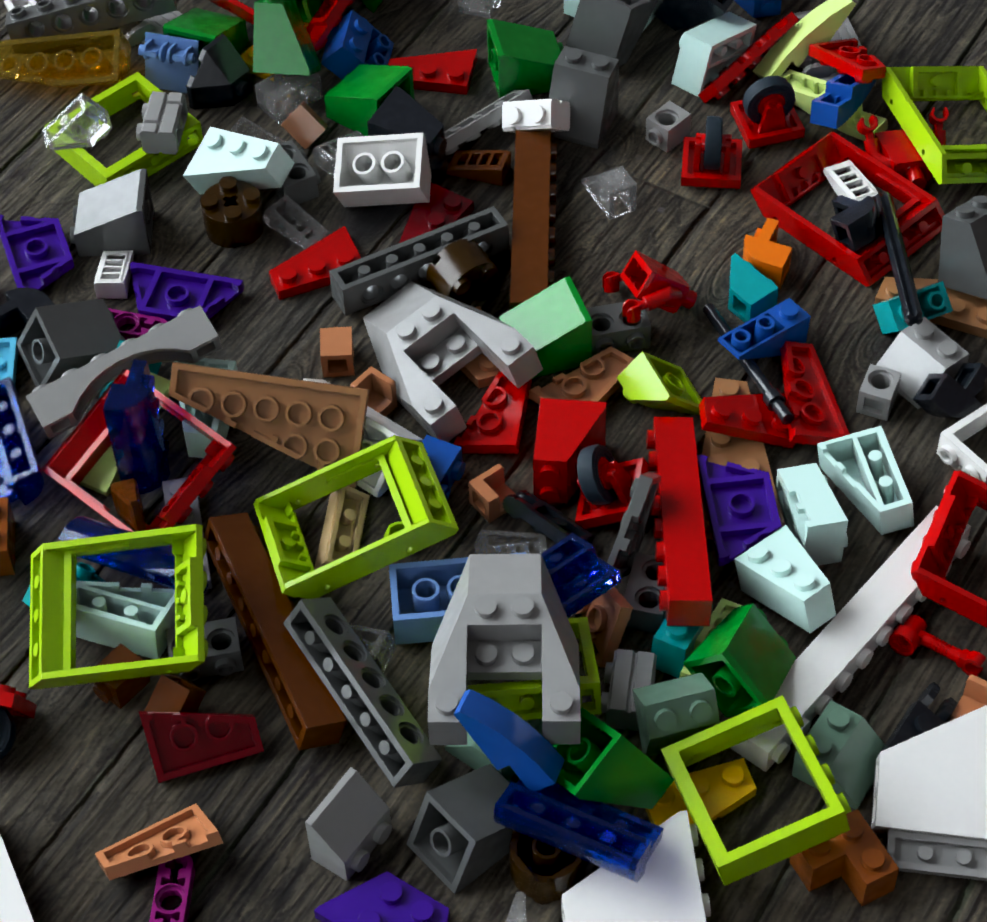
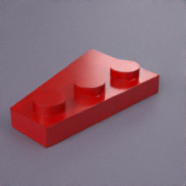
M855 38L815 43L809 46V56L819 60L821 65L836 68L840 74L854 77L856 82L868 84L872 83L874 79L885 78L886 66L874 55L867 54V49L864 46L858 47V40Z
M477 49L393 58L389 59L388 65L409 66L413 68L414 89L467 95L478 53Z
M343 226L269 271L270 281L279 300L331 285L330 270L358 260L361 256L346 227Z
M498 372L481 399V407L475 416H470L466 423L467 429L462 437H457L453 444L462 447V453H518L532 379L520 388H517L502 372Z
M762 394L704 397L699 404L701 427L704 431L791 449L796 444L790 443L788 424H783L777 414L768 409L763 402Z

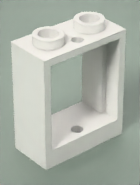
M986 403L941 432L936 454L954 470L962 471L987 484V464L962 443L987 427Z

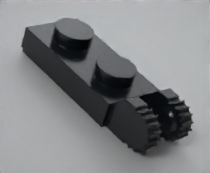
M521 490L516 495L511 494L503 499L502 508L510 514L509 516L514 519L522 518L531 525L535 532L546 535L556 542L558 548L564 552L578 553L589 548L594 540L593 534L546 501L539 499L532 493L530 494L529 491Z
M935 682L929 684L917 701L910 705L881 751L945 724L944 721L952 714L957 702L951 697L944 700L934 714L927 707L938 695L940 687Z

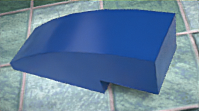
M839 74L828 80L825 93L812 100L810 123L833 129L839 128L861 106L877 79L872 80V83L864 84L856 82L855 78L850 75Z
M472 689L465 691L454 712V716L495 768L500 770L510 766L531 793L555 784L565 760L551 743L511 710Z

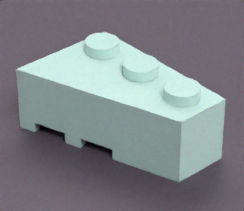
M210 127L183 177L200 195L204 194L211 186L219 183L220 179L226 176H232L236 180L250 183L258 190L281 188L295 162L279 143Z

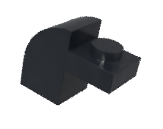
M840 195L832 200L836 215L830 218L837 241L856 252L879 237L882 232V226L872 197L867 196L860 201H856Z
M16 288L5 292L7 302L0 305V338H5L25 328L35 307L55 304L45 293L33 288Z
M963 363L954 378L948 373L929 374L913 400L932 416L964 418L982 407V404L975 398V395L985 385L987 367L983 363Z

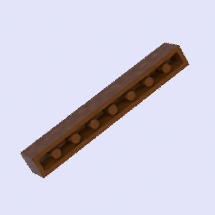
M516 130L510 310L554 284V270H549V266H555V248H549V244L555 245V226H550V223L556 222V205H550V202H556V184H550V181H556V163H551V160H557V143H551V131Z
M247 512L209 517L204 535L207 550L299 751L339 743L343 729L347 725V718L283 624L295 608L292 600L288 599L287 595L281 592L269 551L264 549L260 540L258 527L253 525Z

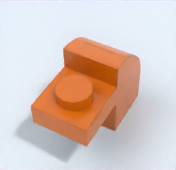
M767 218L762 229L757 228L754 236L745 235L743 259L750 262L756 270L766 278L771 279L781 289L790 270L793 247L777 243L779 220Z

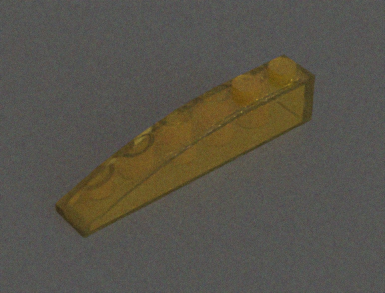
M120 29L0 41V78L62 88L119 83L130 71L131 44Z

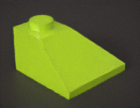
M642 351L617 377L623 387L622 393L624 397L633 404L639 403L650 408L700 415L699 404L702 399L682 367Z

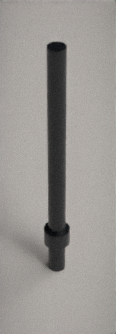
M709 303L704 306V314L720 336L731 331V328L713 304ZM753 359L738 360L762 393L763 402L768 409L775 412L783 424H790L794 420V415L786 406V399L780 390L773 388Z

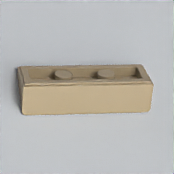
M350 486L343 487L330 494L314 569L359 550L370 495Z

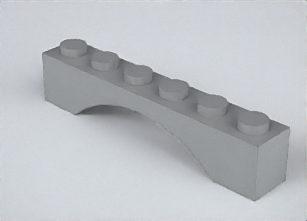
M201 305L195 308H187L181 311L176 318L166 323H158L152 326L147 333L140 337L125 340L117 349L109 353L98 354L91 359L90 363L78 369L73 368L62 374L61 378L49 384L45 383L33 389L32 393L26 395V398L48 438L51 439L78 425L85 410L95 396L110 382L115 380L123 369L131 371L138 367L158 362L179 361L196 363L221 350L222 345L216 330Z

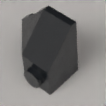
M221 34L202 48L198 57L201 65L196 76L191 75L186 85L189 106L194 110L235 106L253 92L250 68L224 34Z

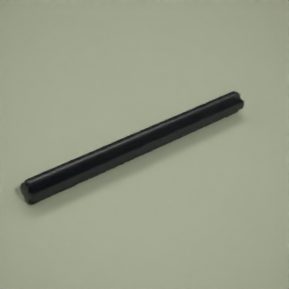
M889 192L884 194L878 193L875 197L876 206L905 323L909 326L913 324L919 325L923 321L922 310L893 198Z

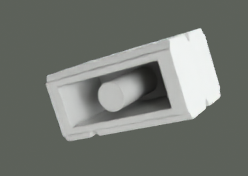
M558 99L503 102V131L516 133V130L569 131L570 103L569 101Z

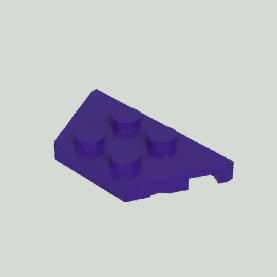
M0 215V238L17 288H33L41 291L75 267L58 218L44 217L37 219L21 216L20 221H8L4 219L3 215Z
M136 262L130 263L138 314L160 317L167 320V322L176 318L181 311L187 308H195L201 305L208 319H210L244 291V283L240 279Z
M697 455L699 477L718 566H724L782 527L769 472L754 468L746 469L739 464L727 462L726 466L708 462V456Z
M388 871L327 901L314 910L315 918L321 922H449L450 918L448 907Z

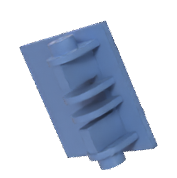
M145 32V44H140L138 48V54L145 59V78L159 89L187 93V82L191 75L196 76L199 69V41Z

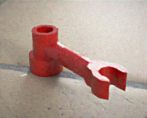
M910 615L904 624L897 626L889 637L891 648L901 655L910 656L917 647L923 645L956 662V665L968 676L973 674L978 677L983 670L981 665L986 659L983 654L968 649L961 650L926 632L927 624L918 615Z

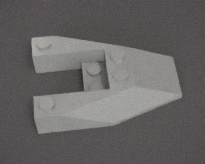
M413 281L409 282L363 317L380 369L383 374L395 381L397 401L432 437L446 442L456 437L467 426L457 406L438 386L481 353L517 388H520L543 370L534 346L515 328L482 310Z
M541 554L469 555L432 643L428 688V733L430 745H467V731L454 716V712L464 692L468 690V680H542L543 737L551 744H580L579 645Z

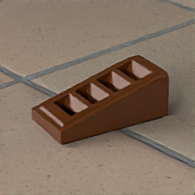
M459 150L454 153L446 173L502 186L511 168V152L505 150ZM459 161L464 162L463 165H458Z
M131 478L112 483L110 490L116 512L135 531H144L146 525L137 481Z

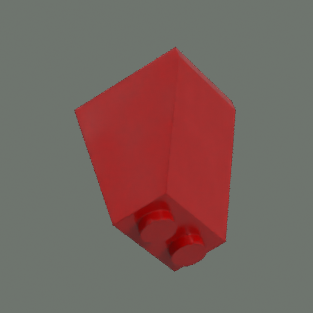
M540 398L533 456V485L536 497L549 504L568 503L579 487L577 484V458L580 451L587 446L595 444L606 446L607 402Z

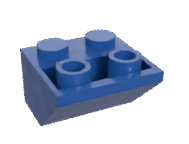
M351 10L330 31L321 64L342 80L359 64L388 65L394 43L385 34H382L372 26L367 19Z

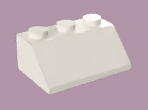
M423 132L338 138L333 193L344 207L430 202L431 169L426 138Z

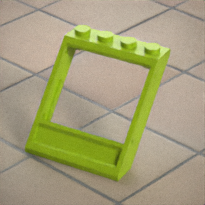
M984 66L886 67L885 78H882V98L937 183H987V144L941 145L913 103V101L979 100L987 112V71Z
M396 435L257 498L253 503L281 592L294 598H319L455 535L459 530L423 442ZM382 470L404 529L320 568L314 569L295 510Z
M191 524L43 543L31 554L29 689L36 690L190 672L204 663L208 654V642L204 639V625L207 621L208 610L207 606L204 605L207 574L203 571V557L206 553L207 543L203 537V525ZM172 545V554L175 556L176 647H173V657L76 668L77 557Z

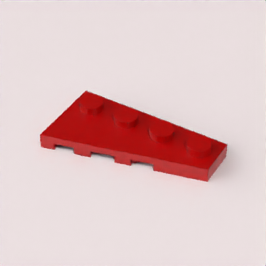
M790 12L762 34L698 94L704 103H707L713 97L719 100L731 90L728 85L731 82L733 85L738 83L747 74L744 71L747 67L750 70L763 59L760 55L763 53L767 54L777 43V40L799 21L797 16Z
M785 341L780 349L786 406L794 415V420L788 424L790 443L817 445V443L849 435L850 433L814 345Z

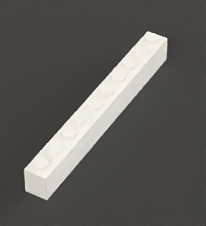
M937 505L794 661L775 698L783 695L789 708L797 707L804 722V726L801 727L804 736L811 727V721L817 714H822L830 700H833L832 697L838 691L842 693L847 689L853 679L854 672L858 668L864 669L873 657V651L877 646L883 647L887 644L890 635L894 631L893 628L898 623L904 624L911 615L913 606L917 601L923 602L926 600L927 597L922 595L917 583L911 576V565L918 556L923 537L930 528L935 510L938 509ZM969 524L966 525L946 576L951 569L952 562L956 558L962 559L971 545V542L968 540L971 529ZM782 724L732 746L731 749L766 772L774 762L780 764L785 759L790 750L792 740Z

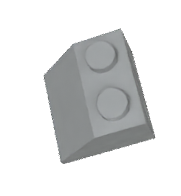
M922 317L923 321L921 324H913L903 329L876 364V366L901 372L898 393L917 409L921 407L913 398L927 376L935 373H948L954 378L962 364L968 363L970 353L926 317Z
M352 767L349 768L305 821L311 859L347 882L355 872L363 870L368 863L372 850L377 844H383L392 831L389 807L358 771Z

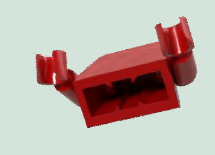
M933 107L929 114V122L934 125L932 132L941 145H946V130H943V124L949 116V111L947 107H944L943 118L939 119L935 116V107ZM875 115L869 117L871 128L865 125L864 118L862 117L857 123V130L860 134L865 135L866 140L863 141L865 152L923 189L927 181L932 179V173L904 130L877 132L874 136L873 131L878 126L877 117Z
M637 250L633 253L622 273L608 271L602 278L603 288L606 293L618 292L620 290V281H624L634 296L639 299H627L623 303L622 317H627L628 323L639 322L641 310L651 311L655 308H661L674 314L680 306L688 309L692 308L697 300V292L690 289L688 283L677 271Z

